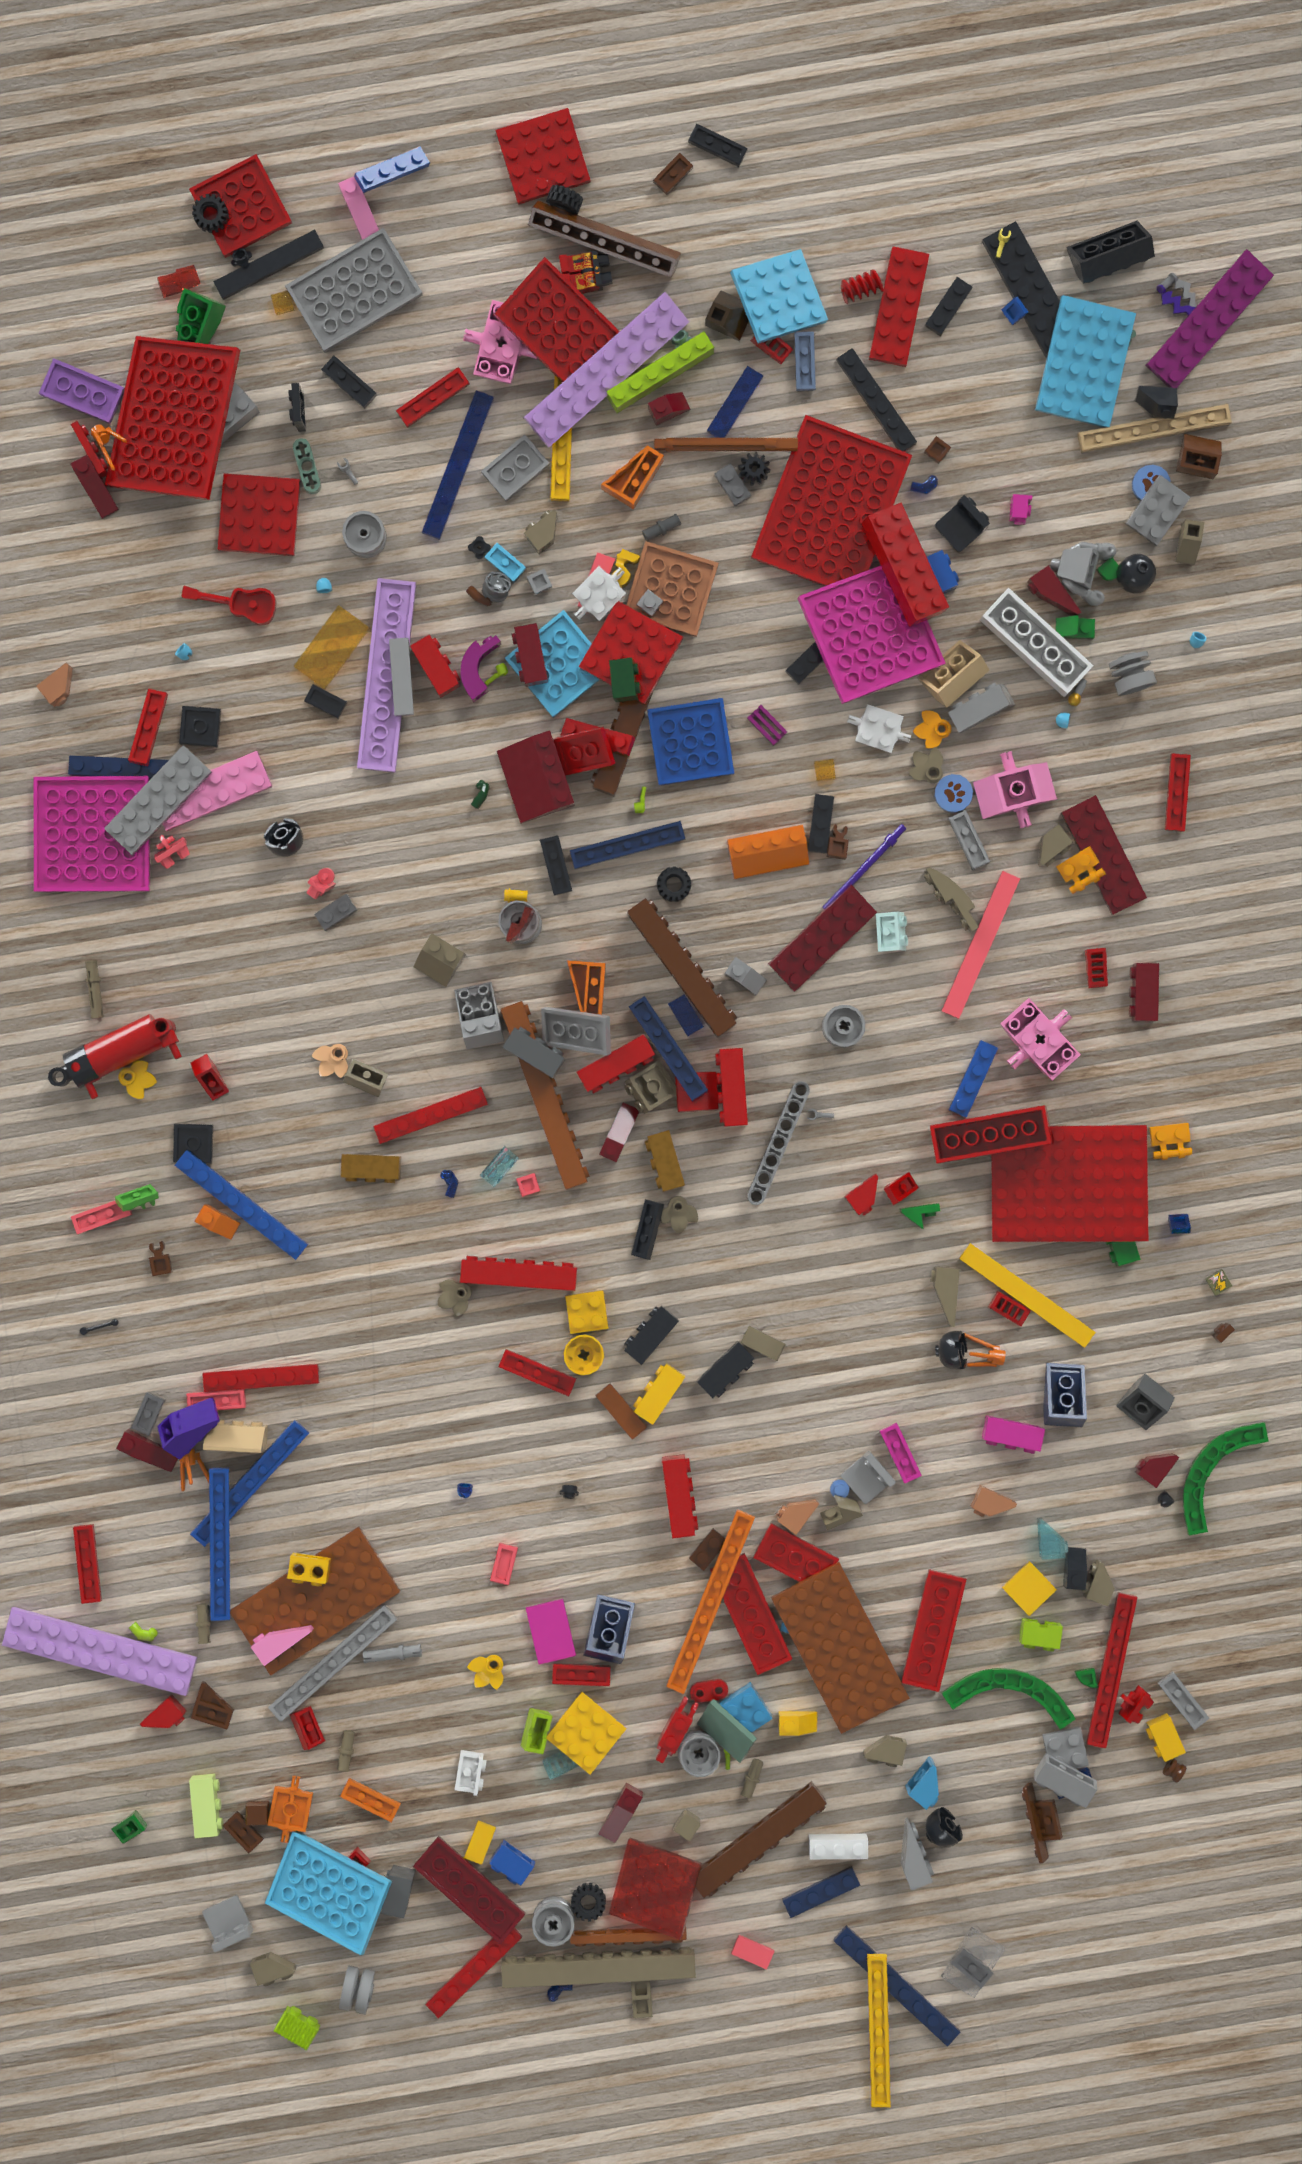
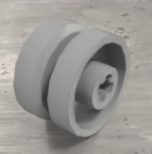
M369 511L355 512L343 524L342 535L344 541L354 555L360 558H371L378 555L384 549L387 534L382 521L377 515Z
M839 1005L832 1008L825 1015L822 1021V1032L830 1044L846 1048L856 1044L862 1038L866 1023L863 1015L857 1008L850 1005ZM841 1023H845L847 1025V1028L845 1030L840 1029Z
M556 1896L545 1898L539 1902L534 1910L532 1922L533 1933L538 1941L546 1946L555 1947L563 1945L570 1939L575 1924V1913L573 1914L571 1904L562 1897Z
M348 1966L339 2010L349 2011L355 1999L356 2013L366 2015L374 1989V1970L365 1969L359 1981V1968Z

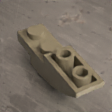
M930 867L924 871L926 873L924 878L929 885L932 884L935 888L934 895L939 902L942 901L944 904L951 900L952 904L950 906L955 914L958 913L962 919L960 923L965 931L968 930L971 933L979 928L969 912L975 906L966 893L944 874Z

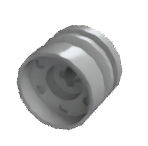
M1148 651L1129 653L1109 663L1110 669H1118L1111 673L1112 677H1122V679L1115 682L1118 696L1132 694L1157 684L1154 671H1144V668L1151 664L1150 660L1142 661L1149 657Z
M525 901L510 902L502 908L499 914L498 924L500 930L509 940L517 944H527L534 941L542 930L540 914L531 904ZM520 919L526 922V924H523V928L517 925V923H520Z
M696 1730L685 1734L677 1749L678 1758L684 1770L692 1776L706 1777L712 1774L719 1765L720 1750L715 1740L704 1731ZM699 1748H700L702 1754H699V1753H698V1754L695 1756L694 1750H699Z

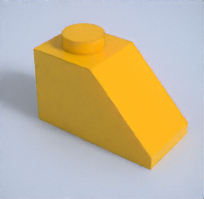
M778 1711L779 1736H800L817 1732V1711Z

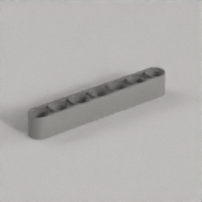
M800 1081L795 1083L789 1093L748 1191V1200L754 1205L763 1203L809 1095L810 1088L806 1082ZM800 1084L806 1088V1093L802 1096L798 1095L795 1090L797 1085ZM791 1102L798 1104L799 1109L796 1113H791L788 1110V1105ZM783 1120L790 1121V1130H782L781 1122ZM778 1137L784 1141V1145L780 1149L775 1148L773 1145L774 1139ZM769 1155H773L776 1158L774 1166L766 1164V1158ZM761 1173H766L769 1176V1181L766 1184H761L758 1180ZM754 1191H759L762 1195L761 1199L757 1202L751 1199V1194Z

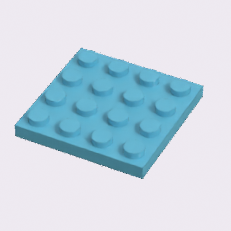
M801 249L736 268L730 272L758 344L828 321Z
M564 610L538 630L548 683L528 687L553 718L600 680L579 668L592 643ZM517 647L505 657V660L519 676V671L522 670L521 663L517 664L515 652H519Z

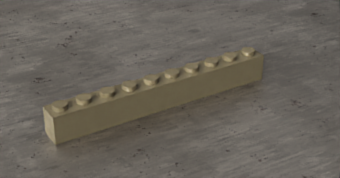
M680 1947L679 1950L661 1948L660 1951L642 1949L640 1952L622 1950L621 1953L603 1951L602 1954L584 1952L582 1955L565 1953L563 1956L546 1954L544 1957L526 1955L525 1958L507 1956L501 1962L502 1988L696 1978L694 1949H690V1947Z

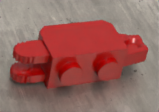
M685 1696L678 1708L675 1707L658 1739L656 1748L659 1749L656 1760L662 1764L667 1755L672 1756L676 1753L699 1704L694 1702L689 1713L682 1711L688 1702V1698Z

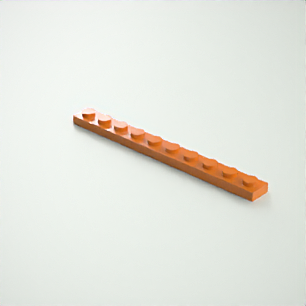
M737 1509L666 1687L682 1694L685 1693L755 1516Z

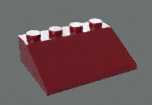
M550 730L497 751L520 824L575 806Z

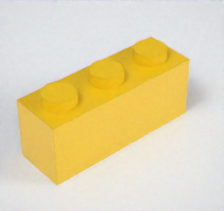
M668 1363L658 1367L655 1375H657L653 1382L650 1380L644 1388L646 1393L642 1398L639 1396L633 1404L635 1407L634 1413L652 1425L685 1379L684 1374Z

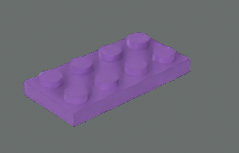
M53 358L39 394L111 424L125 388Z

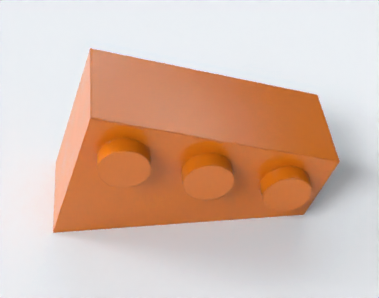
M647 445L630 459L626 465L618 469L608 480H605L601 484V490L634 509L664 462V455Z

